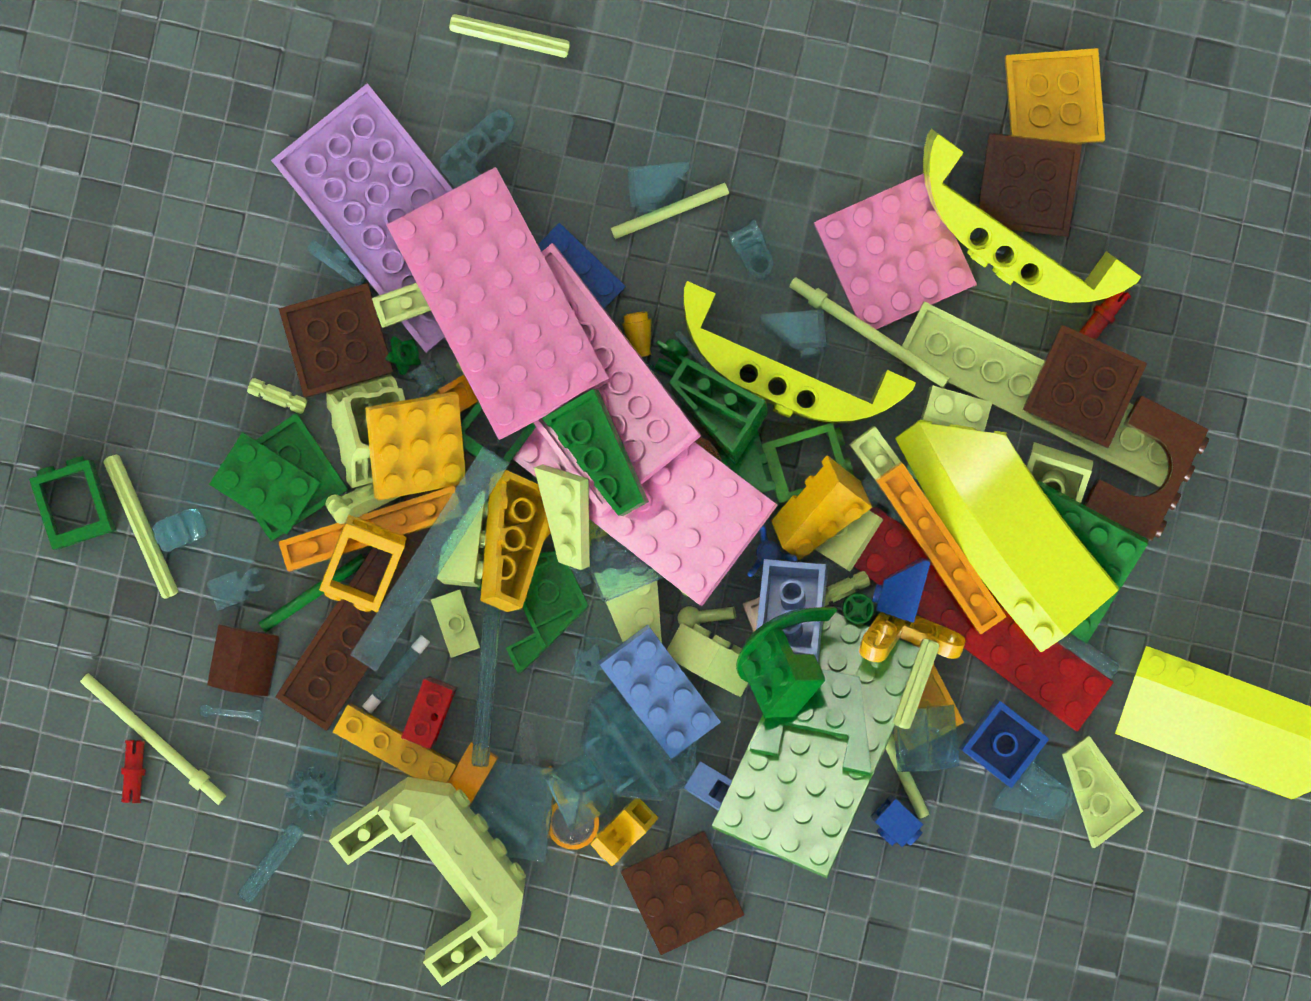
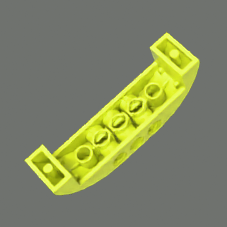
M931 128L926 137L923 157L925 186L931 204L941 221L969 249L967 254L985 268L990 263L994 266L992 271L996 273L995 275L1009 285L1015 281L1035 294L1069 303L1106 299L1127 290L1140 280V275L1106 251L1086 280L1083 281L947 186L943 181L964 152ZM982 228L978 238L970 239L971 232L974 229ZM1007 246V250L1003 255L996 256V251L999 247ZM1032 263L1031 269L1027 273L1021 274L1022 267L1025 264Z
M689 281L686 282L683 293L685 322L691 341L701 359L714 373L762 398L767 403L774 405L773 411L784 417L790 418L794 414L811 421L827 424L832 422L833 424H844L866 420L886 411L904 399L915 387L916 382L887 370L883 373L869 403L704 330L702 326L716 293ZM746 367L753 369L756 373V380L751 383L744 382L739 374L741 369ZM772 380L782 382L784 393L778 396L770 393L768 389L769 382ZM804 392L811 396L813 402L810 408L799 406L797 403V395Z

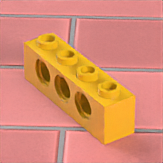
M352 703L347 705L333 730V733L413 778L447 783L458 765L456 761L432 748L428 749L402 739V731Z

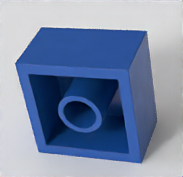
M996 699L959 746V749L1004 784L1012 788L1048 742L1049 738L1000 700Z

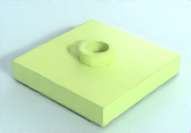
M869 510L815 550L846 570L851 571L883 519Z

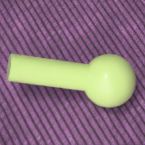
M686 606L680 610L677 619L679 625L683 623L693 629L695 623L700 625L706 622L736 619V610L733 606L699 611L696 607Z

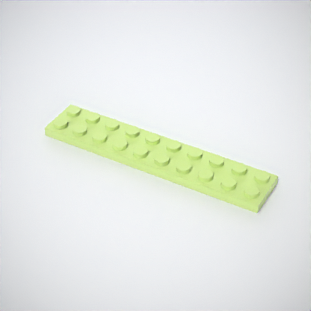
M925 301L923 302L902 347L950 378L949 384L979 399L993 402V406L1157 487L1163 484L1168 472V460L1163 448L1155 440L1124 425L1133 404L1129 403L1109 448H1105L1032 415L1022 409L1044 360Z

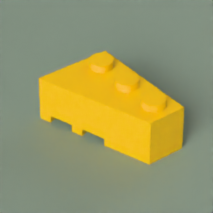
M828 455L821 461L823 467L815 476L810 475L805 480L806 487L798 496L793 495L771 520L782 548L795 555L798 560L809 555L814 549L834 537L839 531L859 519L872 508L861 481Z

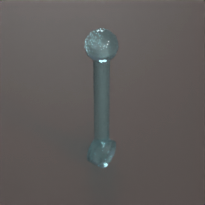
M202 705L199 710L203 717L213 714L252 718L255 722H260L264 718V714L260 710L244 712L215 709L210 705Z

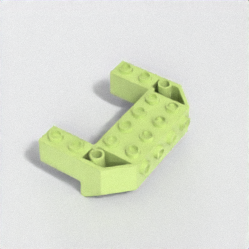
M406 777L332 830L329 841L347 865H349L392 834L395 835L399 842L412 834L471 911V917L468 921L425 950L423 963L439 984L443 986L486 955L490 960L496 957L517 936L525 887L524 878H526V875L517 862L512 864L506 856L508 852L499 838L493 839L487 831L489 826L485 819L479 813L475 815L470 809V801L461 789L456 790L451 783Z

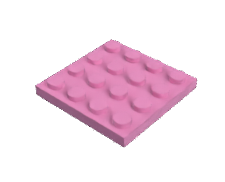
M924 173L813 223L854 315L876 330L919 311L924 301L933 305L977 285L955 235L941 221L931 204L925 186Z

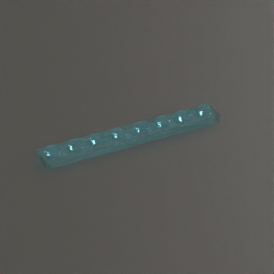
M482 447L350 654L352 657L374 671L378 670L510 464L508 461L486 447Z

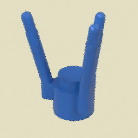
M764 524L759 530L762 543L756 548L757 560L749 569L747 575L752 577L764 563V559L797 561L795 555L781 552L777 543L768 540Z

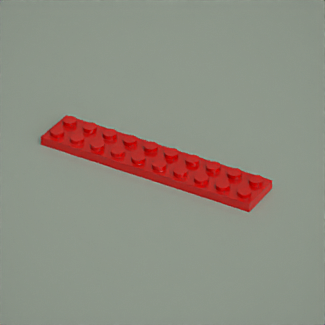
M870 502L872 505L870 511L881 517L883 521L854 567L860 572L865 571L872 581L882 585L885 577L920 557H928L907 528ZM930 563L917 614L924 619L961 634L966 640L965 650L1074 731L1078 732L1114 682L1059 641L1043 652H1040L990 590L989 592L1006 615V618L984 633L979 634L932 563Z

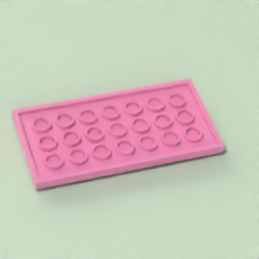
M496 167L387 224L393 239L499 440L550 414L588 391L597 389L610 382Z
M552 243L542 251V254L610 379V382L597 388V390L601 394L642 485L702 435L556 245ZM542 418L533 422L572 474L588 478L589 498L598 510L604 515L610 511L612 507L594 486V481L587 472H583L576 463L577 460L569 449L565 448L558 440V435Z
M537 427L513 457L514 461L535 477L534 467L542 464L571 473ZM694 441L642 484L649 500L648 503L624 516H618L613 509L604 515L589 498V519L692 600L703 606L778 505Z

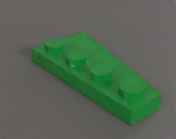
M592 389L542 418L558 435V440L573 454L577 460L576 463L583 472H587L594 481V486L618 516H624L649 502L599 390Z

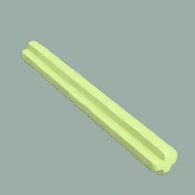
M119 455L109 456L104 459L103 463L159 592L163 598L172 597L178 593V588Z

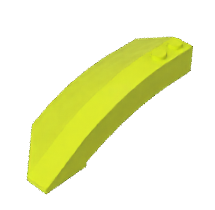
M917 421L896 436V442L929 502L972 567L1040 652H1043L1067 636L1119 590L1116 583L1087 550L1043 492L1008 439L1007 432L994 431V433L977 431L973 427L953 424L943 426L932 424V421Z
M1145 647L1115 734L1289 799L1297 798L1311 791L1310 706L1157 649Z

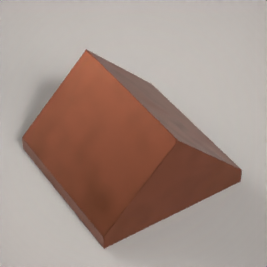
M218 625L207 686L234 693L268 697L280 636Z

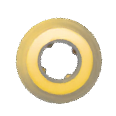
M648 311L623 315L624 322L621 324L629 342L641 357L651 355L652 318H648Z

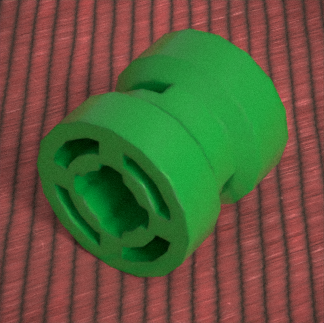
M853 593L843 601L842 612L851 623L864 624L873 616L874 605L865 594Z

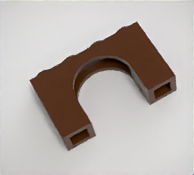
M1139 396L1129 412L1124 425L1155 440L1163 448L1168 460V472L1163 484L1155 492L1139 497L1130 495L1100 479H1096L1083 505L1147 538L1149 541H1153L1154 537L1159 538L1166 527L1167 521L1163 519L1168 509L1174 510L1181 497V493L1177 492L1183 481L1187 483L1195 469L1192 462L1197 453L1201 455L1209 442V438L1206 437L1209 429L1144 396Z

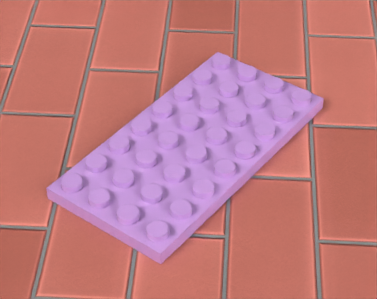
M367 83L271 161L379 295L416 283L387 224L453 189ZM432 311L401 322L426 353L445 339Z

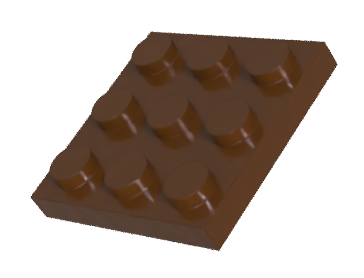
M988 133L978 207L1010 230L1068 237L1082 144Z
M368 283L278 308L304 398L394 373L392 363L385 360L389 353Z
M1061 325L1022 410L1105 448H1109L1147 363Z
M705 831L697 833L621 870V874L660 955L744 916V912Z

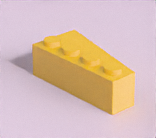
M507 470L490 475L480 601L510 612L523 608L549 524L539 485Z

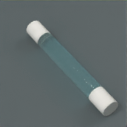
M423 635L418 637L362 705L365 710L371 714L429 645L430 641Z

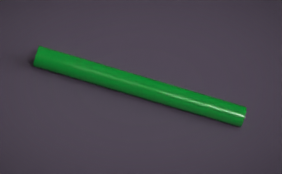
M360 554L337 569L332 580L342 582L354 574L365 561L364 556ZM322 580L260 621L259 625L266 633L324 594L323 591L319 590Z

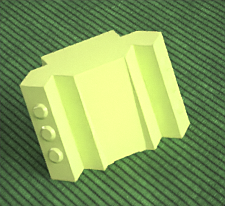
M391 374L326 392L327 409L332 415V428L339 444L341 462L346 468V481L351 488L373 483L365 407L405 400L403 389H398L397 382Z

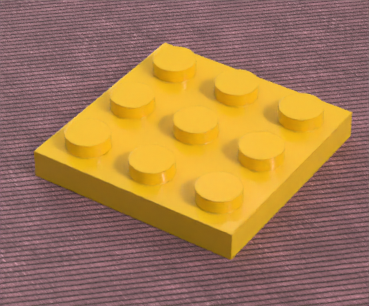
M1098 48L1005 56L1011 135L1081 144L1105 141Z
M456 392L365 407L374 498L379 501L447 488L453 485L467 484L459 396Z

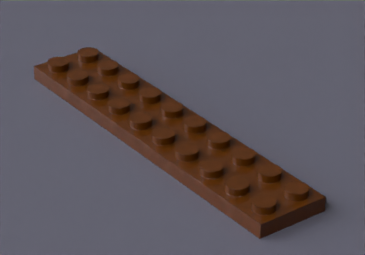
M464 451L467 484L456 487L464 513H466L480 491H485L489 486L490 475L497 472ZM441 489L407 495L404 501ZM462 517L403 535L407 537L405 547L379 611L371 610L370 612H365L357 609L352 602L344 599L338 601L275 698L328 731L439 562L441 548ZM373 547L348 586L375 596L392 554Z

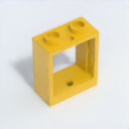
M348 514L319 590L323 591L330 599L336 601L344 599L352 602L359 610L378 612L405 547L407 537ZM348 538L392 554L375 596L332 580Z

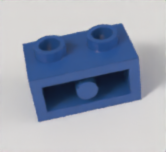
M892 794L870 816L880 826L876 830L878 834L891 846L896 842L901 847L906 843L911 846L923 833L920 828L924 824Z

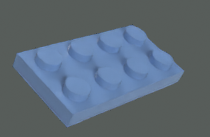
M646 625L598 661L600 667L670 759L721 723L649 625Z

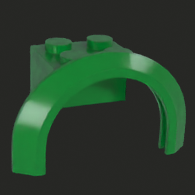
M837 607L801 608L784 613L760 626L744 643L736 663L737 673L742 680L750 684L764 718L795 717L826 681L815 655L794 654L783 629L803 622L829 621L838 610Z

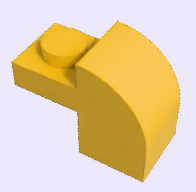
M636 796L596 835V838L590 845L603 859L613 866L651 828L659 817Z

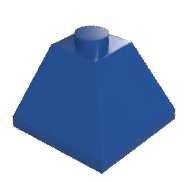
M920 557L885 577L882 585L876 584L872 602L877 603L876 610L914 623L931 563L930 560Z

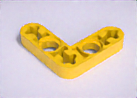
M880 612L864 634L859 653L869 661L882 662L887 658L899 638L917 646H920L923 639H929L939 644L937 654L956 659L961 656L966 640L961 634L917 615L913 623Z

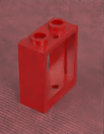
M430 676L426 677L422 682L401 738L428 749L435 746L458 687Z

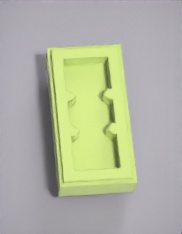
M461 589L431 599L451 658L481 648Z

